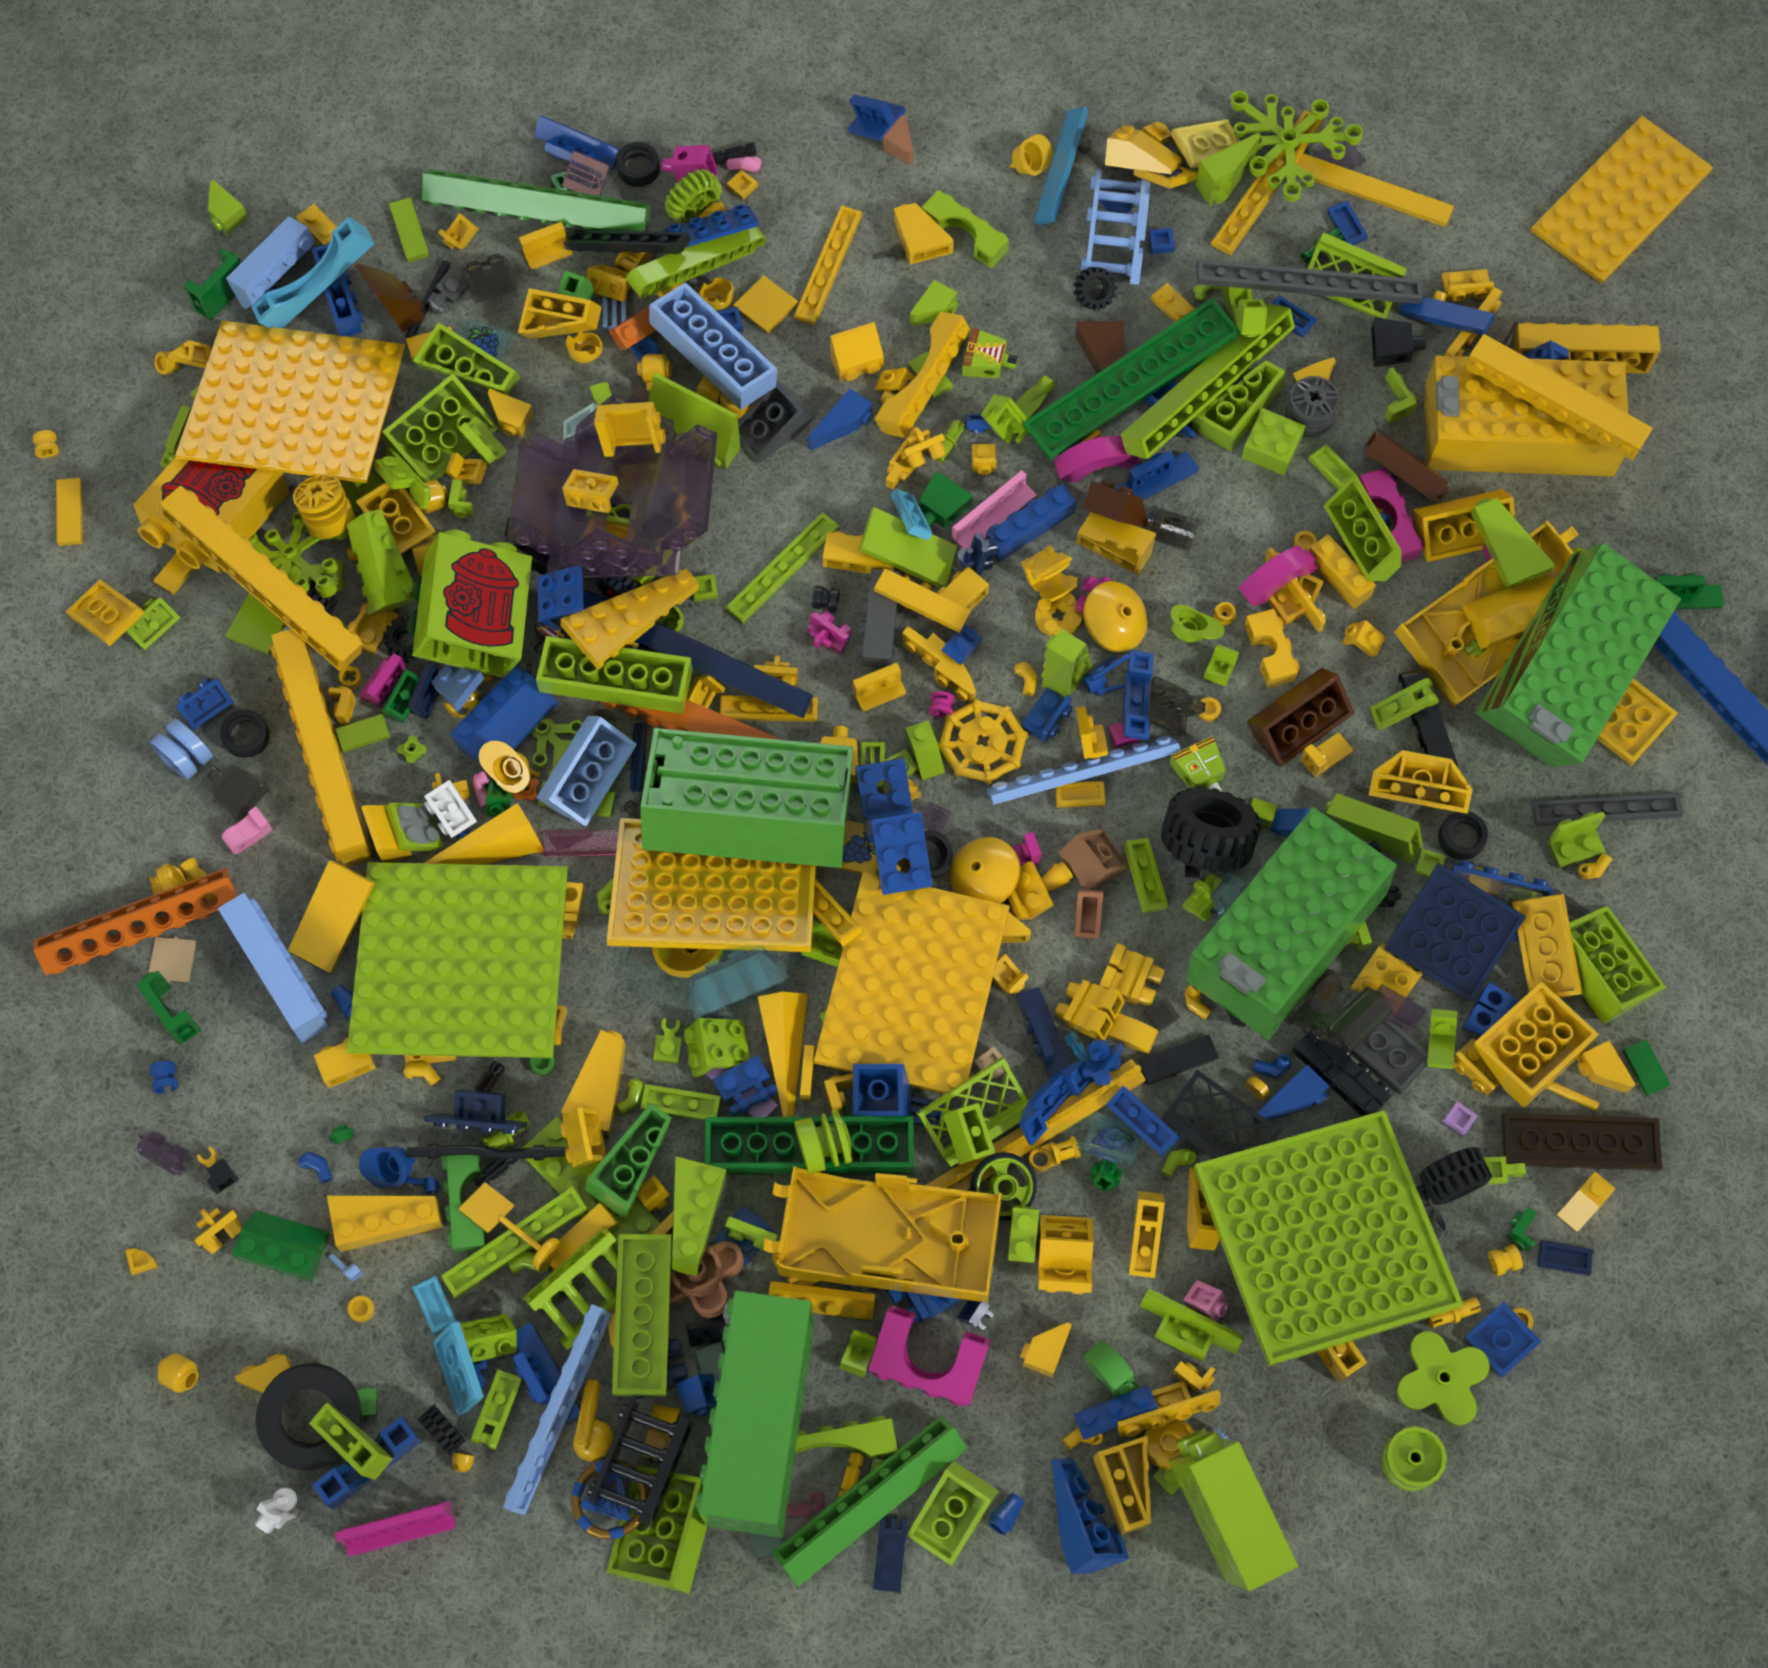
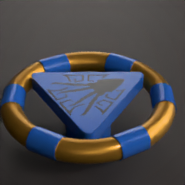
M603 1460L595 1462L586 1468L577 1478L571 1493V1508L577 1524L585 1532L596 1538L613 1540L628 1535L641 1522L639 1521L640 1516L638 1512H635L631 1519L628 1508L602 1498L598 1507L593 1506L589 1502L590 1497H587L581 1503L585 1484L593 1475L601 1471L605 1461ZM616 1460L617 1463L638 1470L635 1466L631 1465L628 1462ZM612 1473L605 1488L626 1495L622 1476ZM634 1481L639 1490V1501L647 1500L649 1496L648 1486ZM582 1509L627 1521L628 1523L611 1529H602L595 1526L584 1515Z

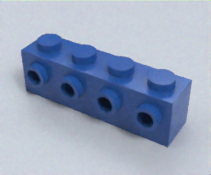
M329 244L311 248L316 264L327 251ZM348 271L341 274L325 289L339 336L346 337L362 333L360 323L364 322L361 310H355L354 304L358 303L354 290L349 291L348 285H352Z
M1064 484L1057 488H1050L1043 497L1038 500H1031L1024 509L1011 513L1004 522L999 525L994 524L987 530L986 539L994 538L998 545V552L994 556L999 562L1075 513L1077 500Z

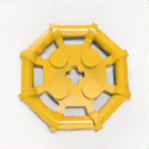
M973 699V702L953 712L952 715L944 717L945 723L938 747L954 771L953 775L992 784V781L1014 769L1018 770L1020 768V761L1025 741L1028 739V733L1022 729L1011 712L1012 708L1008 705L1003 707L982 702L979 699ZM981 711L999 716L996 720L989 716L981 717ZM974 712L975 719L965 724L959 721ZM1005 720L1010 726L1011 730L1013 731V734L1007 735V733L1001 726V724ZM953 727L960 730L957 741H950ZM982 736V738L989 739L986 747L982 744H976L978 737ZM1008 742H1015L1012 756L1005 753ZM958 749L964 760L959 762L952 750ZM1001 759L1005 762L991 771L990 765ZM969 763L978 764L984 767V772L967 768Z

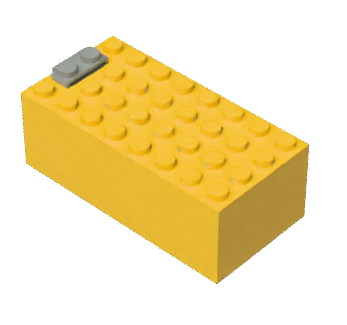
M1435 355L1423 387L1426 464L1434 470L1615 476L1624 459L1618 452L1599 444L1595 439L1586 434L1579 433L1575 428L1556 420L1554 416L1545 411L1536 409L1532 404L1513 396L1511 392L1502 387L1493 385L1491 381L1472 373L1465 367L1469 357ZM1530 359L1628 414L1625 362Z

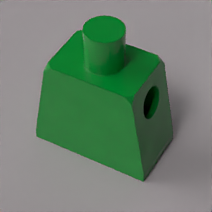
M936 471L919 500V507L929 527L936 522L943 528H946L972 506L973 495L939 471Z

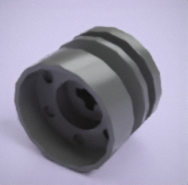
M1308 376L1294 384L1286 406L1285 417L1306 426L1303 437H1317L1330 429L1339 404V393L1336 387L1329 380L1319 376Z

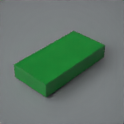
M1647 1039L1622 1050L1646 1096L1671 1085Z

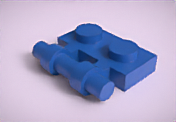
M758 1055L713 1078V1082L724 1103L735 1099L736 1104L728 1108L733 1117L741 1112L742 1114L747 1113L752 1106L760 1102L765 1103L771 1100V1096L778 1093L774 1084L766 1088L763 1086L762 1083L770 1080V1076ZM755 1088L757 1093L746 1099L743 1098V1093Z

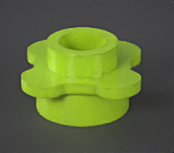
M412 735L408 737L404 744H400L397 747V751L399 754L404 755L408 763L412 764L427 752V748L418 742L416 736Z

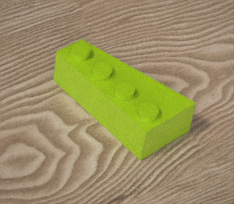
M1265 360L1246 374L1242 381L1235 386L1231 385L1223 395L1213 400L1195 416L1192 421V429L1231 452L1257 421L1262 408L1266 409L1284 388L1285 371Z
M676 1156L672 1270L698 1276L724 1187L726 1169Z

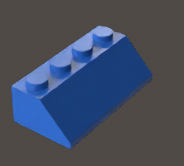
M516 665L449 734L461 751L480 764L479 752L485 743L498 740L515 749L541 720L558 705V702L551 694L539 692L536 679Z

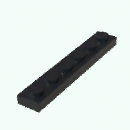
M573 230L563 243L566 250H576L578 252H645L653 254L671 253L676 255L683 252L691 239L688 232Z

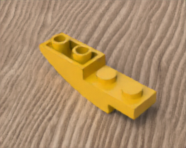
M908 626L902 632V642L905 649L911 653L917 652L928 666L933 667L935 665L934 677H936L935 680L939 685L944 688L948 686L955 691L954 694L960 700L973 702L976 690L964 664L959 665L942 651L946 643L937 635L932 633L926 639Z

